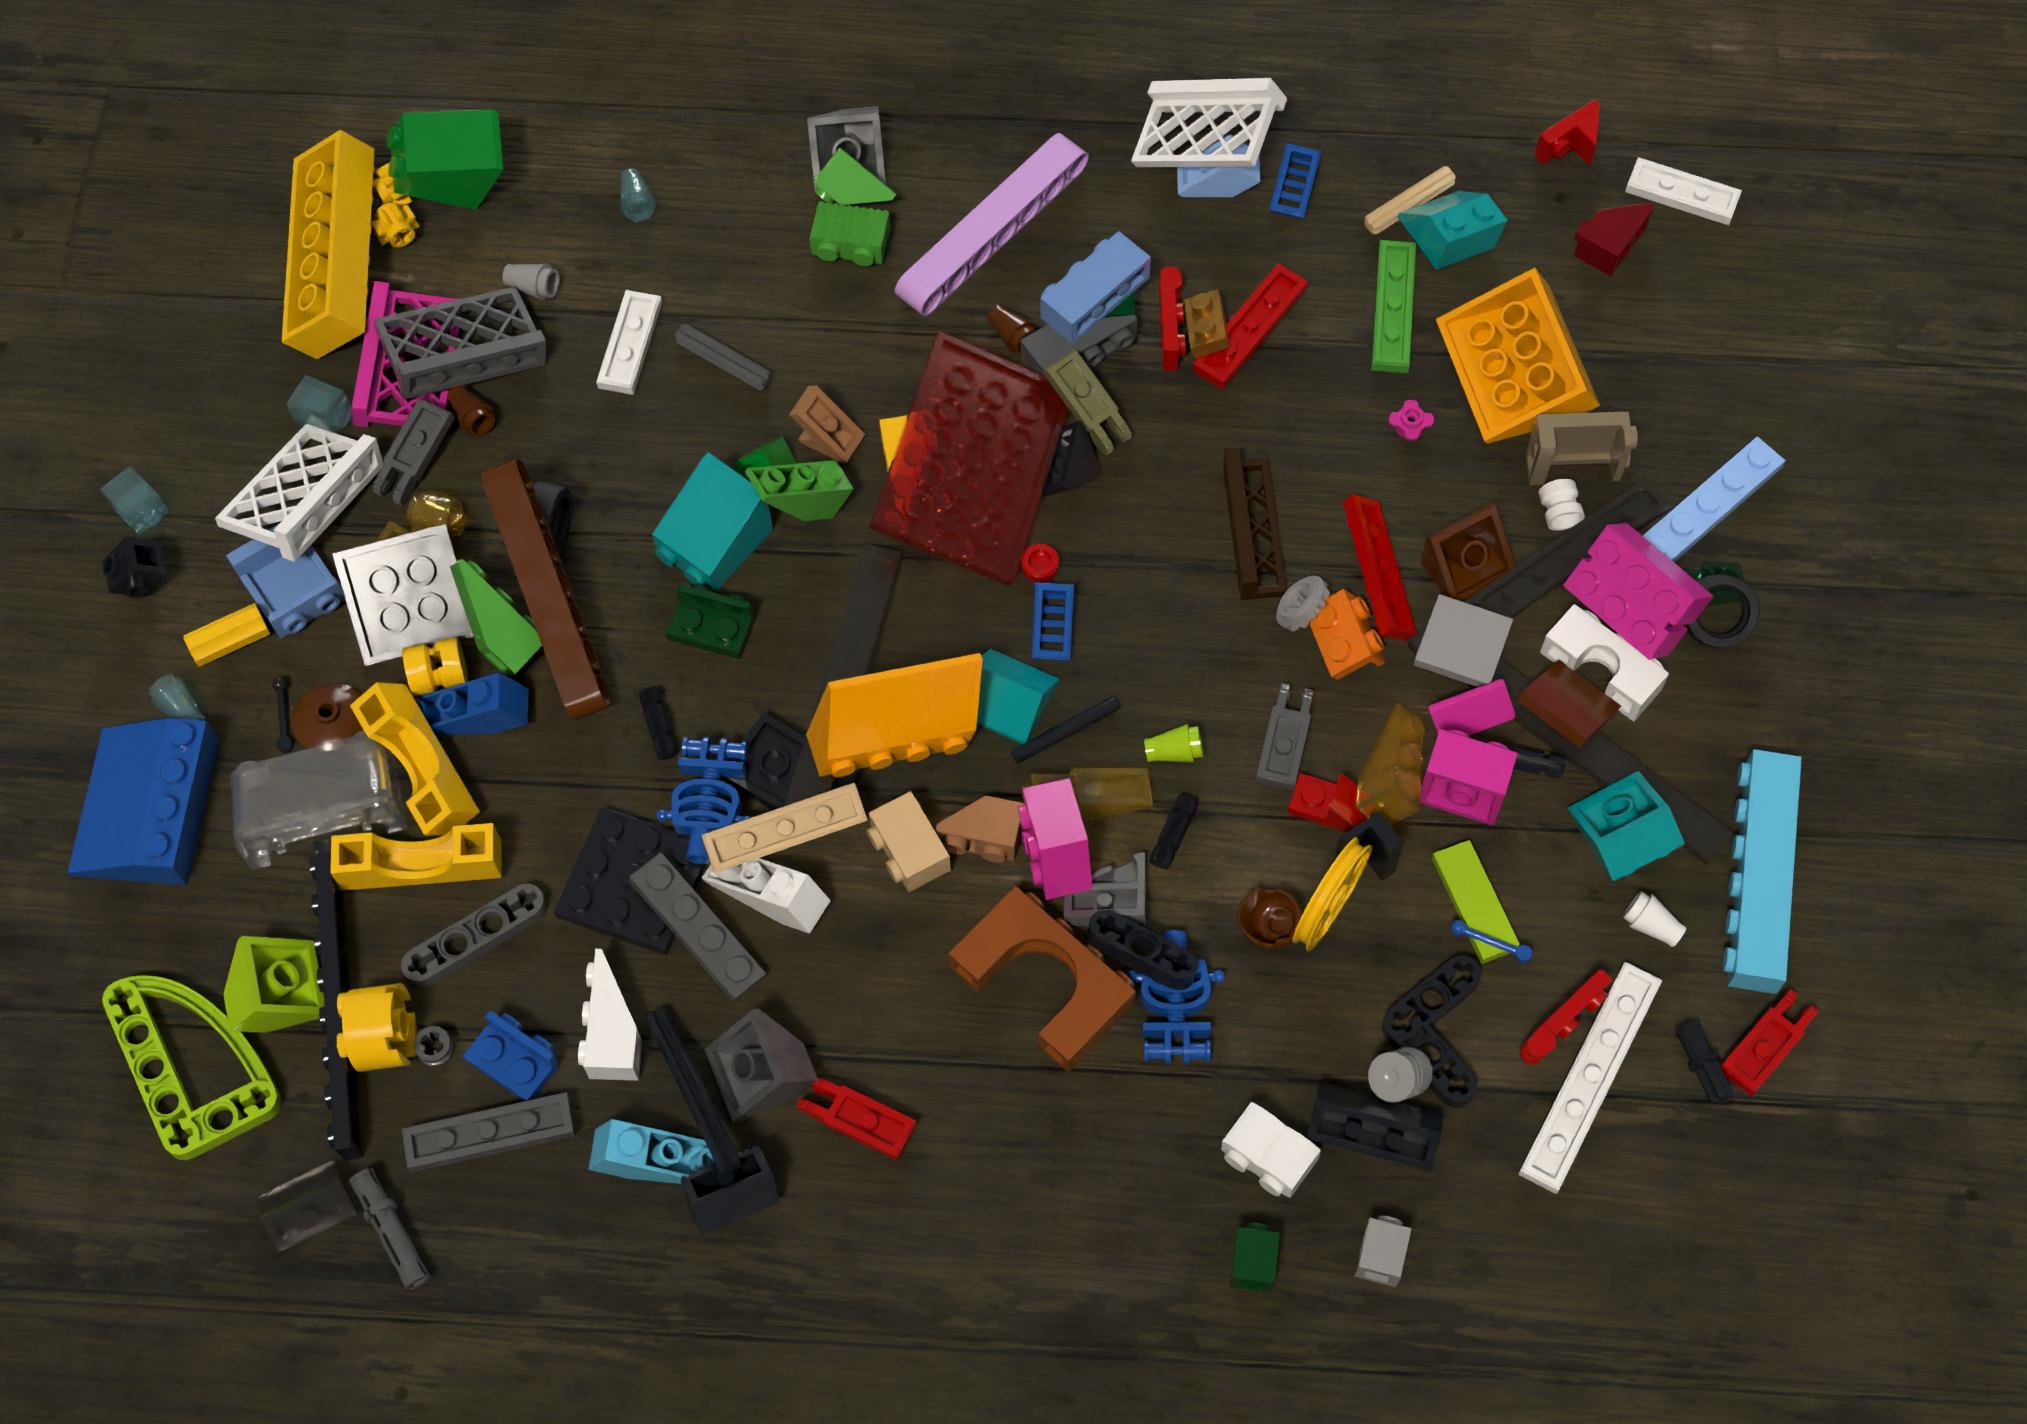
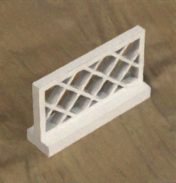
M1271 78L1152 81L1147 94L1153 99V103L1131 162L1136 167H1255L1274 111H1283L1287 97ZM1254 111H1261L1259 118L1247 126L1244 119ZM1162 112L1174 113L1173 117L1158 127ZM1195 112H1203L1204 115L1190 126L1186 125L1185 120ZM1224 112L1234 113L1219 126L1214 122ZM1240 123L1243 130L1226 142L1223 135ZM1180 124L1183 131L1167 142L1164 136ZM1210 124L1213 130L1197 142L1194 135ZM1219 139L1222 146L1212 154L1204 155L1203 150ZM1247 139H1250L1246 154L1233 153L1234 149ZM1160 140L1163 146L1152 155H1147L1148 149ZM1187 140H1190L1193 146L1181 155L1174 154V150Z
M305 424L215 518L218 527L275 546L280 549L282 558L296 562L382 469L384 463L376 438L363 434L357 441ZM310 439L323 443V445L301 450ZM347 451L342 458L331 460L330 454ZM326 455V462L305 467V460ZM300 463L301 468L279 473L285 465ZM327 473L319 482L309 484V477ZM301 479L304 480L305 485L287 490L282 489V484ZM277 486L278 492L256 497L262 489ZM304 497L296 506L286 507V501ZM281 503L282 509L260 515L259 508ZM254 510L255 516L241 520L234 519L239 513ZM281 521L273 530L274 532L263 529L264 525Z

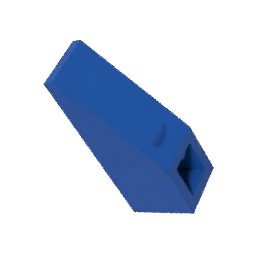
M500 672L414 698L435 736L496 734L528 724L529 689Z

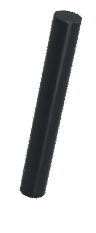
M1111 696L1010 750L1011 756L1016 764H1020L1118 711L1119 706L1114 697Z

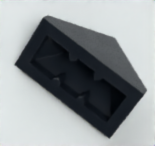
M1080 421L1053 430L1038 492L1042 497L1071 489L1102 475L1085 425Z

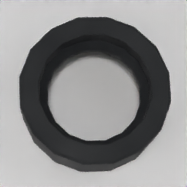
M538 481L533 486L559 554L565 545L572 522L573 496L569 488Z
M1725 574L1705 576L1697 581L1708 592L1713 589L1723 588L1735 593L1742 602L1743 616L1736 629L1719 635L1710 633L1703 628L1697 617L1692 624L1684 625L1688 629V634L1702 645L1719 649L1735 647L1747 640L1756 629L1760 616L1759 601L1751 586L1740 578Z

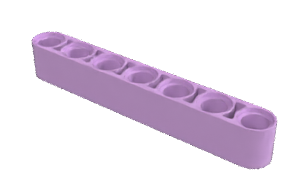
M1061 133L1052 136L902 275L895 287V294L921 315L927 316L932 313L1083 171L1088 162L1089 154Z

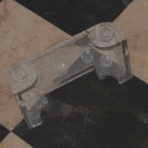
M360 731L351 738L259 762L246 761L239 764L237 769L230 774L232 828L235 846L251 870L271 865L270 853L273 850L277 854L286 853L284 844L360 824L364 831L372 830L371 823H381L386 826L388 834L408 829L392 752L382 744L368 738L365 731Z

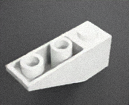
M760 858L717 873L713 872L710 865L701 878L709 885L773 920L809 934L831 901L809 875Z
M595 949L594 962L588 963L586 971L587 987H591L590 1001H584L582 1023L583 1026H587L586 1041L581 1040L579 1042L578 1063L583 1065L589 1079L639 1081L642 1039L602 949Z

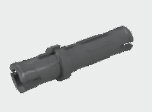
M373 1168L358 1172L350 1178L349 1183L365 1211L363 1213L367 1224H372L374 1230H376L406 1291L420 1287L431 1276L395 1211L397 1205L394 1199L388 1198Z

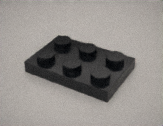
M763 712L743 739V741H748L749 745L748 758L744 762L747 771L746 779L720 777V780L769 809L776 810L854 782L856 785L862 777V770L856 769L852 774L844 777H834L833 774L820 777L807 737ZM729 758V760H728V761L742 762L741 759Z

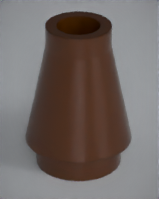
M1003 305L995 306L988 314V322L993 325L1008 350L1021 355L1020 340L1034 333L1036 325L1008 310Z
M465 385L453 387L449 390L447 399L452 404L461 429L465 433L478 437L485 435L493 428L495 417L494 410L490 405L469 391Z

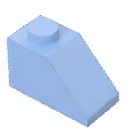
M1230 134L1227 137H1225L1226 142L1234 136ZM1218 141L1203 150L1204 155L1212 154L1222 146V143ZM1242 143L1233 150V153L1246 154L1249 146ZM1259 156L1255 167H1177L1178 195L1182 197H1234L1260 183Z

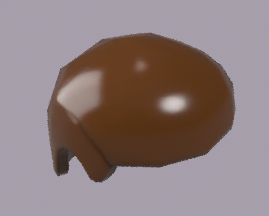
M1256 888L1241 901L1237 920L1240 931L1253 944L1269 950L1281 949L1293 943L1292 938L1303 911L1301 904L1292 895L1280 888Z

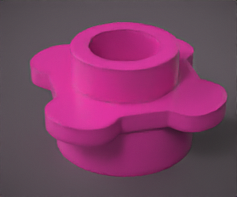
M1415 400L1405 401L1401 410L1393 412L1389 416V424L1395 427L1396 432L1402 438L1408 440L1418 439L1424 433L1425 428L1432 427L1434 423L1433 415L1425 413L1420 409L1418 402ZM1413 418L1415 421L1411 422L1408 419Z

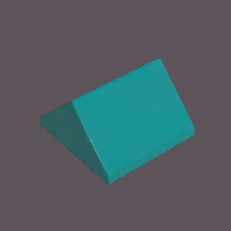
M989 649L981 656L983 662L977 725L1024 744L1031 738L1060 683V679L993 649Z

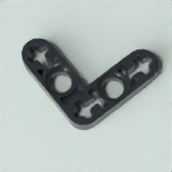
M1465 955L1450 959L1394 1004L1385 1013L1382 1023V1033L1395 1050L1403 1047H1412L1419 1050L1424 1046H1431L1439 1052L1440 1061L1432 1066V1080L1429 1088L1443 1103L1454 1108L1463 1107L1472 1100L1477 1087L1476 1078L1431 1027L1469 997L1480 983L1482 976L1481 967L1477 961ZM1455 969L1459 972L1468 970L1471 973L1468 979L1469 983L1465 980H1460L1453 986L1450 993L1447 985L1454 979ZM1426 991L1437 992L1443 999V1005L1437 1010H1429L1422 1005L1420 996ZM1414 1009L1417 1016L1410 1021L1407 1028L1408 1033L1403 1029L1397 1032L1393 1030L1394 1018L1403 1021ZM1447 1063L1451 1066L1447 1072L1451 1080L1455 1083L1460 1080L1465 1082L1464 1095L1459 1091L1453 1094L1448 1091L1451 1082L1444 1073H1442L1439 1079L1435 1078V1075L1439 1074Z

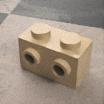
M911 791L869 812L871 827L866 830L875 849L878 851L883 848L889 860L885 864L896 884L902 881L907 891L911 892L951 871L950 856Z

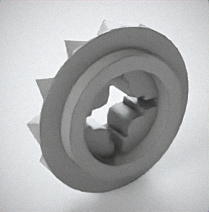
M1309 576L1293 584L1281 598L1276 614L1277 622L1284 629L1287 628L1292 632L1298 630L1299 627L1306 628L1309 621L1313 618L1317 619L1318 612L1326 607L1324 601L1330 595L1327 589L1328 584L1319 576Z

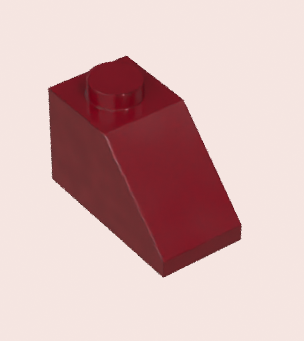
M1642 203L1598 210L1590 222L1584 220L1576 231L1574 240L1578 241L1574 256L1612 277L1647 229L1655 206L1650 203Z

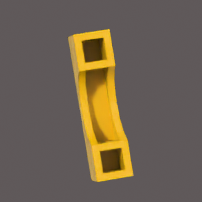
M376 682L350 705L368 738L389 749L399 759L409 774L413 792L406 804L424 835H445L453 826L467 824L480 812L406 684Z
M493 823L453 826L447 834L439 838L417 842L389 840L374 833L331 836V875L342 891L502 878V841Z

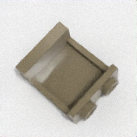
M1629 411L1536 415L1525 452L1529 486L1544 485L1550 465L1607 463L1610 466L1611 480L1620 481L1624 468H1629L1630 452L1632 449H1636L1638 441L1637 428L1630 425Z

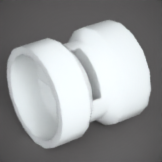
M1554 480L1539 489L1540 501L1547 508L1545 519L1549 529L1567 530L1579 525L1584 520L1585 515L1582 505L1576 502L1579 493L1574 480Z

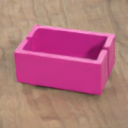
M1628 523L1607 525L1587 552L1592 557L1583 558L1563 585L1648 660L1668 656L1688 629L1684 625L1692 624L1713 598L1710 592Z

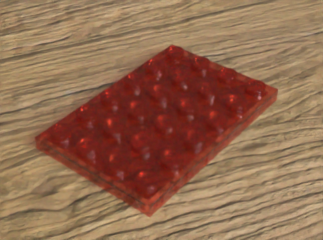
M938 331L928 354L869 528L1010 586L1017 573L1069 408L1045 376Z

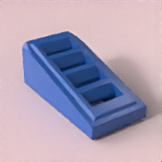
M1286 143L1269 212L1304 220L1321 151ZM1294 163L1310 167V169L1308 172L1296 168L1289 167V164ZM1288 174L1304 178L1307 180L1306 183H1302L1285 178ZM1283 186L1304 191L1303 195L1282 191ZM1280 198L1299 202V209L1279 204Z
M1035 582L1031 660L1070 662L1074 584ZM1042 599L1065 600V606L1042 605ZM1042 613L1064 614V621L1041 619ZM1041 628L1064 629L1063 635L1041 634ZM1040 642L1063 643V650L1040 649Z

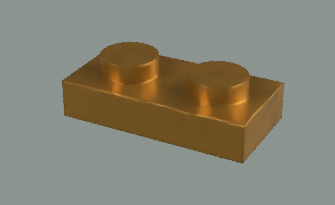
M1219 289L1184 299L1189 344L1194 358L1230 348L1224 302Z

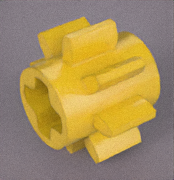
M389 163L375 170L378 179L373 181L372 188L382 205L393 202L401 208L412 202L409 196L394 193L393 178L389 176L388 172Z
M393 202L379 207L374 215L375 221L371 222L374 234L383 246L390 242L393 247L397 248L409 244L415 237L414 229L419 228L415 220L416 216L409 205H405L400 209L398 204Z

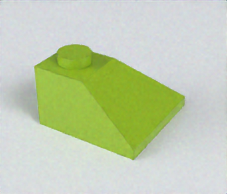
M241 936L238 939L224 990L230 1032L268 1033L320 1019L319 1009L325 1005L324 994L320 992L317 983V969L319 967L313 940Z

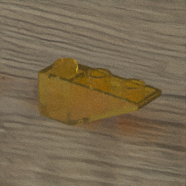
M1401 703L1395 705L1358 778L1356 807L1368 818L1379 812L1389 825L1419 812L1420 792L1422 791L1421 772L1425 728L1421 719L1415 714L1412 715Z

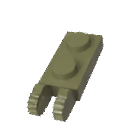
M1072 350L1043 371L1045 377L1077 421L1085 425L1086 431L1089 432L1091 440L1100 452L1108 455L1114 451L1111 440L1099 425L1106 419L1109 427L1118 439L1126 442L1132 438L1130 429L1117 412L1119 408L1077 350Z

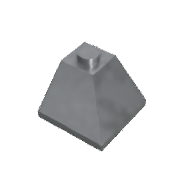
M878 106L842 109L807 118L813 178L818 175L838 148L842 147L886 184Z
M752 1009L704 1049L732 1122H740L792 1101L818 1081L804 1043L760 1009Z

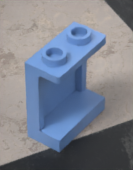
M276 525L275 527L271 528L269 531L274 532L273 530H274L278 525ZM255 539L226 555L236 574L280 639L288 634L299 632L308 622L322 614L334 611L340 603L346 600L340 584L331 575L311 545L296 562L282 558L279 548Z

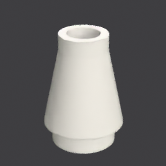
M1642 891L1635 896L1622 918L1630 922L1628 927L1661 940L1671 947L1678 943L1687 929L1678 922L1653 894L1648 896Z

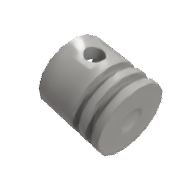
M1403 1047L1378 1055L1372 1061L1368 1070V1081L1372 1091L1379 1098L1387 1102H1399L1422 1094L1429 1087L1432 1080V1066L1429 1059L1422 1051L1412 1047Z

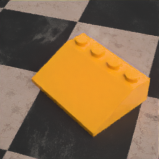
M1535 267L1436 319L1483 439L1487 444L1532 432L1536 415L1587 413L1600 406L1551 288Z
M977 653L828 682L806 733L819 776L833 774L834 777H844L852 774L856 769L871 767L873 770L888 767L895 761L908 759L909 762H917L934 753L944 752L947 755L963 751L971 741L977 727L983 662L981 654Z

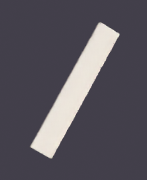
M1624 962L1608 994L1609 996L1606 998L1518 1175L1555 1194L1558 1193L1662 982L1661 979Z

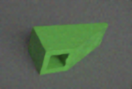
M836 460L747 468L745 471L763 502L802 521L834 518L854 489Z
M463 559L454 562L450 569L478 650L505 676L516 674L542 646L532 618L527 615L522 617L512 607L514 601L500 588L494 590L484 580L486 574L477 564L470 560L466 563Z

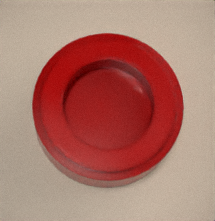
M1034 544L1028 547L1021 557L1023 575L1034 583H1047L1053 580L1059 571V556L1056 550L1046 544Z

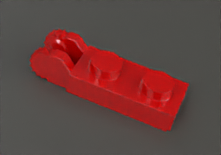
M1175 266L1162 268L1159 277L1162 366L1165 371H1177L1178 357L1185 356V334H1178V325H1183L1184 321L1183 303H1180L1182 274H1180L1181 271L1175 268Z
M1599 970L1522 1044L1519 1048L1522 1062H1526V1065L1530 1064L1531 1066L1533 1064L1536 1065L1538 1062L1540 1063L1556 1047V1035L1564 1040L1580 1024L1575 1017L1585 1007L1592 1013L1609 996L1604 989L1613 979L1604 970Z
M1792 989L1787 992L1774 1009L1770 1007L1721 1065L1725 1077L1750 1097L1756 1093L1805 1034L1803 1032L1804 1029L1819 1012L1814 1006L1806 1008L1795 1025L1782 1016L1785 1010H1789L1796 1002L1798 994Z
M817 1077L818 1081L810 1087L816 1093L833 1099L831 1107L828 1110L813 1101L800 1099L796 1106L797 1110L818 1122H823L824 1126L898 1161L917 1126V1122L844 1085L839 1087Z

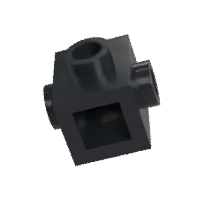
M125 536L103 560V574L107 578L109 593L122 594L130 598H144L167 575L161 543Z

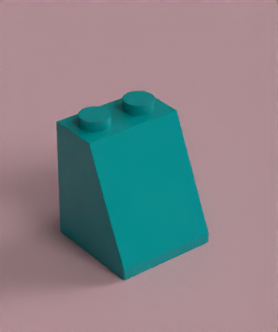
M708 452L702 458L652 533L656 547L655 553L664 564L669 567L677 566L684 571L685 577L692 584L702 585L715 593L773 531L769 505L762 501L752 483Z

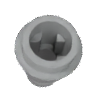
M507 264L502 275L503 283L506 286H516L517 290L540 300H544L547 297L553 298L559 289V272L556 269H552L549 264Z

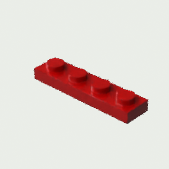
M1278 263L1227 323L1230 348L1198 357L1193 363V372L1223 390L1305 293L1308 281Z
M1353 494L1343 501V505L1347 515V524L1351 530L1356 547V557L1360 562L1366 583L1365 589L1370 597L1375 615L1376 627L1379 630L1380 636L1408 641L1416 636L1417 632L1379 501Z

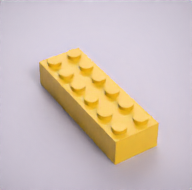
M342 130L335 132L294 158L282 343L315 359L321 358L365 333L367 324L366 301L368 295V266L370 263L369 244L372 230L371 206L373 203L372 187L375 171L374 148Z

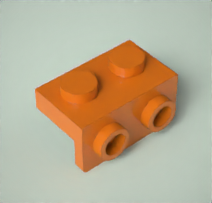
M1345 589L1329 596L1324 601L1326 607L1320 610L1317 614V619L1313 618L1309 621V624L1331 677L1339 680L1370 662L1378 667L1386 663L1381 652L1385 649L1384 643L1378 632L1372 629L1367 618L1371 616V613L1364 599L1361 596L1356 597Z

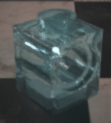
M131 466L100 489L111 508L138 535L146 529L157 525L161 518L168 513L158 493Z

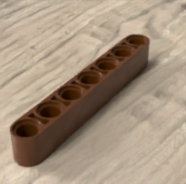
M515 458L482 472L481 480L566 711L572 720L576 721L611 707L612 699L524 463L521 459Z

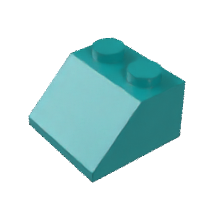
M1456 191L1402 211L1398 215L1401 223L1436 270L1495 248L1508 221L1488 194Z
M1639 771L1568 807L1570 815L1597 862L1612 881L1634 873L1636 869L1657 858L1667 856L1673 850L1685 844L1670 807Z

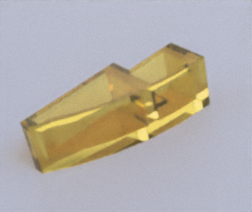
M1073 767L1069 774H1030L1021 786L1022 790V788L1070 778L1082 820L1130 813L1153 806L1148 768Z

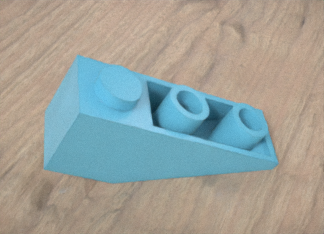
M611 1119L595 1129L588 1170L627 1179L681 1184L680 1180L683 1175L689 1176L690 1172L697 1173L698 1169L704 1170L706 1165L713 1166L715 1161L705 1140Z

